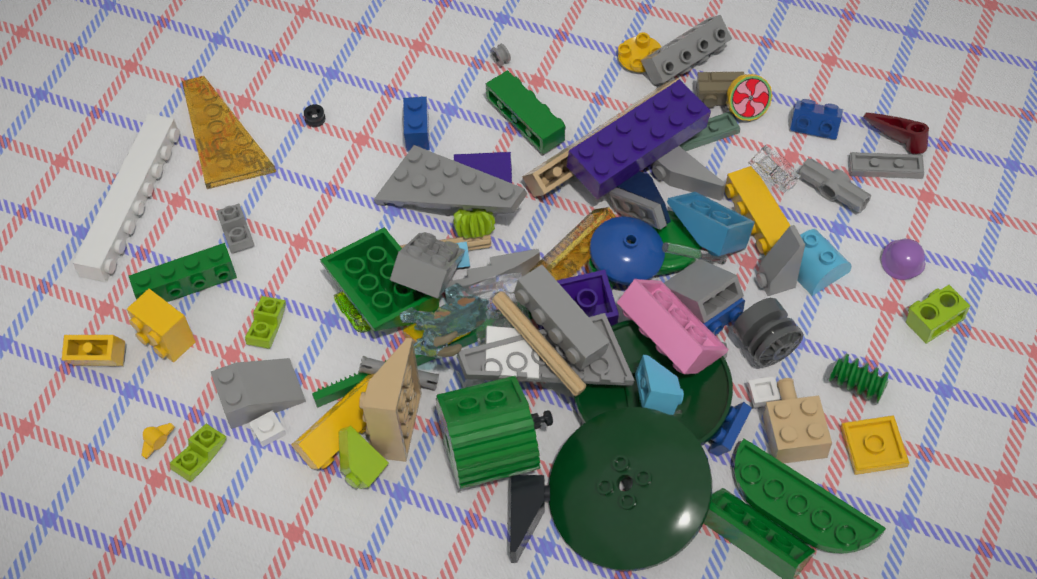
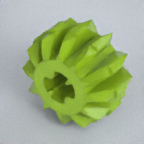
M473 208L472 211L459 209L454 214V227L457 235L460 237L475 239L476 237L489 235L495 230V216H493V212Z

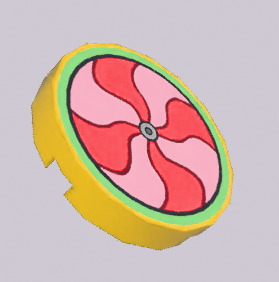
M757 74L740 75L731 83L727 90V107L733 115L741 120L751 121L758 119L766 113L771 104V86L767 80Z

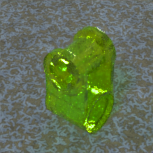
M343 291L333 295L340 311L347 317L357 332L365 333L371 330V327Z

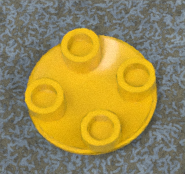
M641 32L618 46L619 62L630 71L646 72L641 60L661 48V45L655 39L650 38L649 34Z

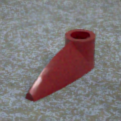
M868 112L863 116L867 122L881 133L905 144L908 152L921 154L927 151L929 127L925 123Z

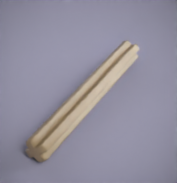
M500 291L492 300L494 305L575 396L582 393L586 388V384L505 292Z

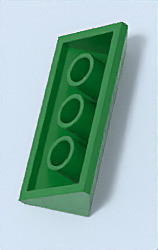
M722 488L712 494L710 508L704 522L706 526L782 579H796L816 552L814 549L726 489Z

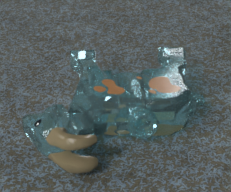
M456 283L445 289L447 298H455L454 302H449L439 307L434 313L417 311L413 307L401 312L400 318L402 322L416 323L417 325L414 326L416 330H424L423 337L416 339L417 342L413 344L415 355L441 359L442 357H452L459 353L462 349L461 344L447 347L448 343L484 323L487 318L486 311L488 310L487 304L489 301L469 294L467 289Z

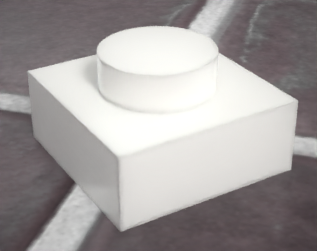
M774 376L748 380L747 386L754 408L764 407L766 402L781 400Z
M273 410L249 422L262 447L286 435Z

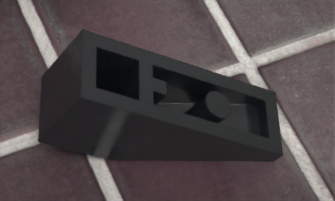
M544 475L511 476V563L518 562L545 512V502H550V485H545Z

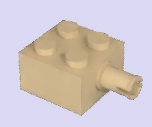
M792 378L779 380L777 387L781 400L766 402L763 414L772 456L782 463L828 458L832 441L819 395L797 398L794 380Z

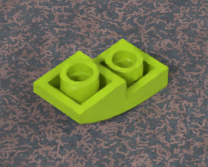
M266 296L260 298L253 312L254 321L245 336L247 345L271 348L284 314L286 300Z
M206 423L188 439V447L170 462V469L191 482L218 453L226 441V436Z

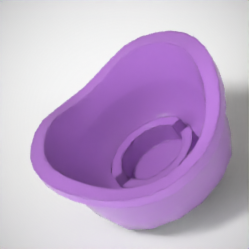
M912 239L894 240L883 251L881 258L882 267L892 278L898 280L914 278L925 269L924 250L917 241Z

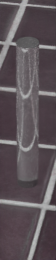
M665 242L662 246L663 252L702 259L708 262L725 264L727 259L726 255L717 257L705 250Z

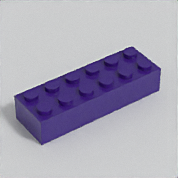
M679 79L570 149L568 152L567 168L598 200L705 129L711 110Z

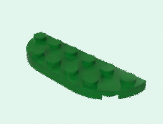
M745 438L741 441L734 462V476L737 487L744 499L754 509L807 544L831 553H852L863 550L874 544L884 534L886 528Z

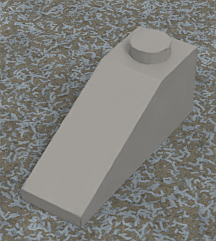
M680 146L653 162L652 172L656 178L663 180L669 186L689 192H697L719 201L724 198L726 183Z
M795 225L788 227L760 262L756 279L759 287L764 288L767 296L796 288L805 243Z

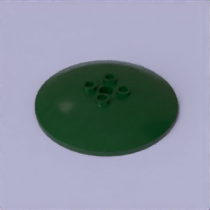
M626 320L611 326L635 381L633 385L586 384V388L582 393L577 396L574 395L575 405L583 423L610 410L624 407H642L635 373L642 356L648 355L677 376L680 389H683V401L677 406L674 415L670 416L684 424L697 438L701 446L708 442L724 424L732 402V376L724 356L699 373L682 374L673 367V362L668 356L661 354L656 349V344L651 338L644 336L639 331V326L633 320Z
M624 407L610 410L585 422L562 446L553 464L549 481L550 510L560 535L584 559L600 567L616 571L649 569L665 563L678 555L692 542L700 531L707 517L712 498L711 468L705 451L697 438L684 424L674 417L658 410L643 407ZM624 478L633 479V485L628 491H621L619 487L620 482Z

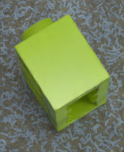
M947 285L941 290L939 288L933 290L922 302L920 300L914 302L908 309L909 313L905 323L927 344L966 318L970 305L950 285Z

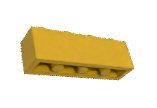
M752 165L727 174L725 194L727 198L732 199L737 213L755 221L751 235L756 240L759 252L761 254L764 253L766 256L791 225L756 168Z
M375 374L367 375L291 444L311 469H319L320 467L324 469L334 461L333 455L339 451L338 432L342 428L352 426L361 434L366 431L367 423L363 422V409H360L359 402L361 393L366 392L368 382Z

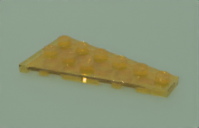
M205 76L182 81L207 189L276 172L273 163Z

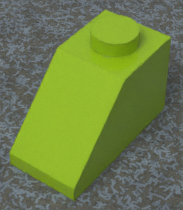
M352 426L342 428L338 432L340 471L346 476V482L356 489L367 488L389 462Z

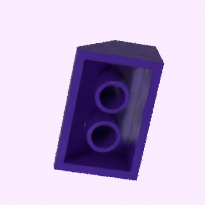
M605 270L556 280L588 317L605 313L610 326L618 324L619 313ZM537 324L539 330L545 329L542 325Z

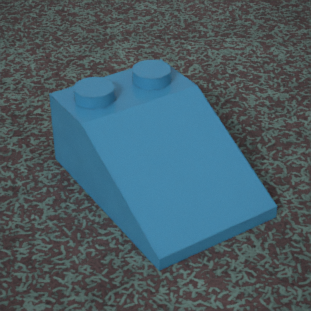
M697 192L668 198V205L699 246L707 249L709 254L721 257L725 254L746 249L755 221Z

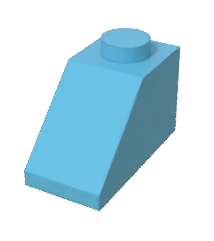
M643 355L635 373L642 407L674 415L677 406L682 403L684 396L683 389H680L678 377L650 356Z

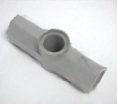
M808 158L799 170L798 176L819 188L820 194L829 201L837 199L858 213L866 208L871 199V194L851 183L849 176L842 170L836 169L831 171L812 158Z

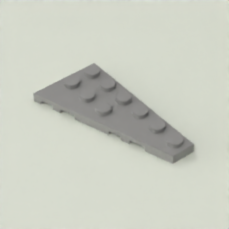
M414 145L373 200L377 205L394 203L396 206L404 207L405 204L417 205L419 208L452 209V207H462L463 210L472 211L473 208L485 209L487 212L514 213L526 197L527 192L520 186Z
M605 313L589 318L610 341L606 353L582 370L567 359L564 350L558 344L552 342L545 329L538 330L585 384L633 385L635 380ZM522 335L461 350L457 353V359L465 379L499 380L507 378L500 376L503 370L500 361L494 358L485 360L486 350L525 339ZM534 349L531 352V357L535 363L539 364L538 380L527 379V372H521L527 367L528 363L523 353L512 352L507 356V366L512 371L517 372L516 378L518 381L563 383L540 356L539 361L535 358ZM513 355L523 357L525 361L524 366L514 368L509 362L510 357ZM487 362H495L499 365L500 371H485V364Z

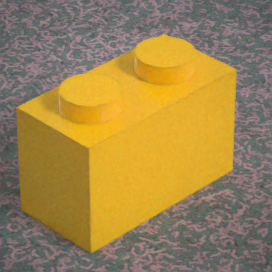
M64 335L61 360L74 366H123L125 340L115 335Z

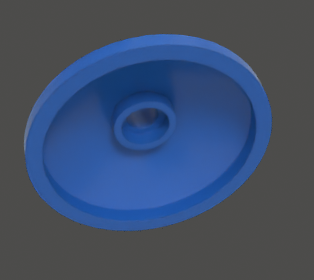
M615 217L603 222L595 230L590 241V256L598 271L605 270L609 280L623 285H630L634 279H652L659 272L665 257L664 244L657 231L648 223L633 217ZM627 240L634 242V244L628 243Z

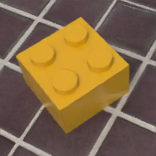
M150 289L144 292L126 309L131 318L129 323L137 331L135 335L138 340L144 345L149 343L153 346L155 353L163 359L167 357L174 363L195 343L185 315Z

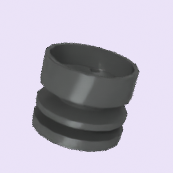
M771 297L763 299L746 309L733 326L734 333L744 346L749 347V353L760 367L771 366L782 361L799 346L804 336L794 320L787 318L788 313L779 301Z

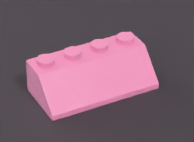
M634 279L617 302L623 309V314L639 326V331L644 336L651 338L656 344V349L661 354L668 356L673 362V367L682 374L699 373L725 355L729 350L662 281Z

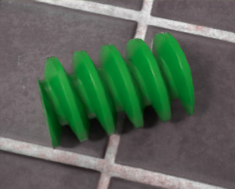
M847 353L841 359L839 358L830 375L829 382L837 377V385L842 386L847 381V390L851 391L857 386V395H861L866 390L867 399L871 400L877 395L876 404H878L889 382V372L878 376V367L869 372V363L867 362L860 368L858 367L859 359L855 358L849 363V354Z

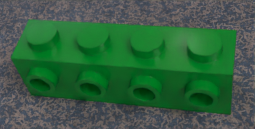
M507 70L485 83L487 100L542 154L565 141L566 126L562 119L555 117L546 104H542L536 98L533 91L528 90L522 85L521 80L517 76L514 77Z
M222 243L140 271L128 277L136 300L150 289L166 302H170L236 279L237 275L226 245Z

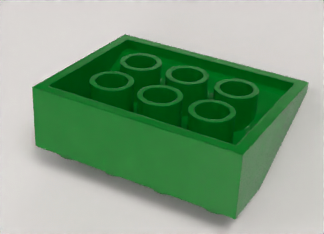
M385 227L320 259L321 264L373 331L411 325L439 311V298L390 280L398 252L402 248Z

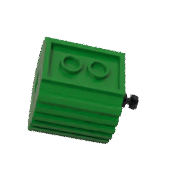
M516 376L436 395V406L445 449L460 489L540 469V453L535 429L541 428V423L544 422L546 426H551L553 424V417L549 410L544 411L541 417H539L538 413H530L529 403Z

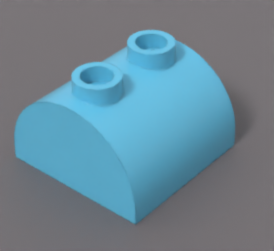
M811 229L800 235L805 243L797 281L812 296L851 271V263L818 230Z

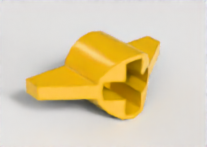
M168 423L158 427L151 426L145 428L143 431L144 443L141 455L147 459L154 450L162 448L167 441V436L175 426Z

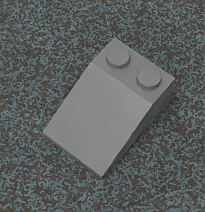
M290 358L237 362L211 371L218 396L231 429L247 424L272 410L274 413L306 402Z

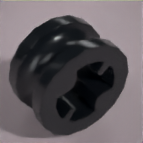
M312 104L305 108V122L309 127L314 128L324 124L326 117L322 106Z

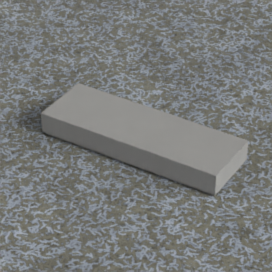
M850 152L849 155L850 176L923 179L924 177L923 155Z
M617 187L609 192L616 212L640 219L657 229H662L667 225L661 204Z

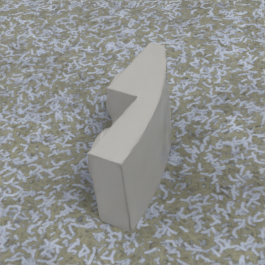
M239 203L216 211L231 254L255 246Z

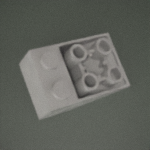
M426 232L418 233L398 252L390 280L439 298L446 289L465 250L459 248V245L454 242L437 240L433 234Z

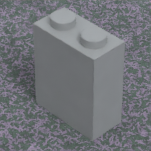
M702 259L697 260L664 282L703 323L744 296L737 275Z

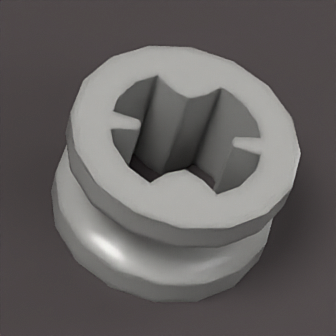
M500 43L497 48L493 47L490 49L491 56L499 67L504 62L508 63L511 61L510 53L504 44Z

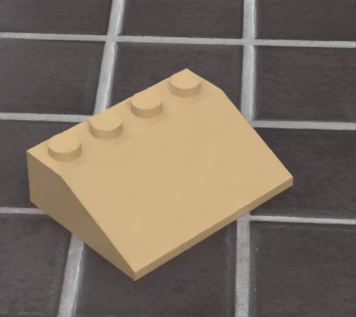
M412 338L404 340L369 380L366 392H362L360 396L359 407L363 409V422L367 423L366 434L370 435L369 444L388 460L407 461L422 394Z

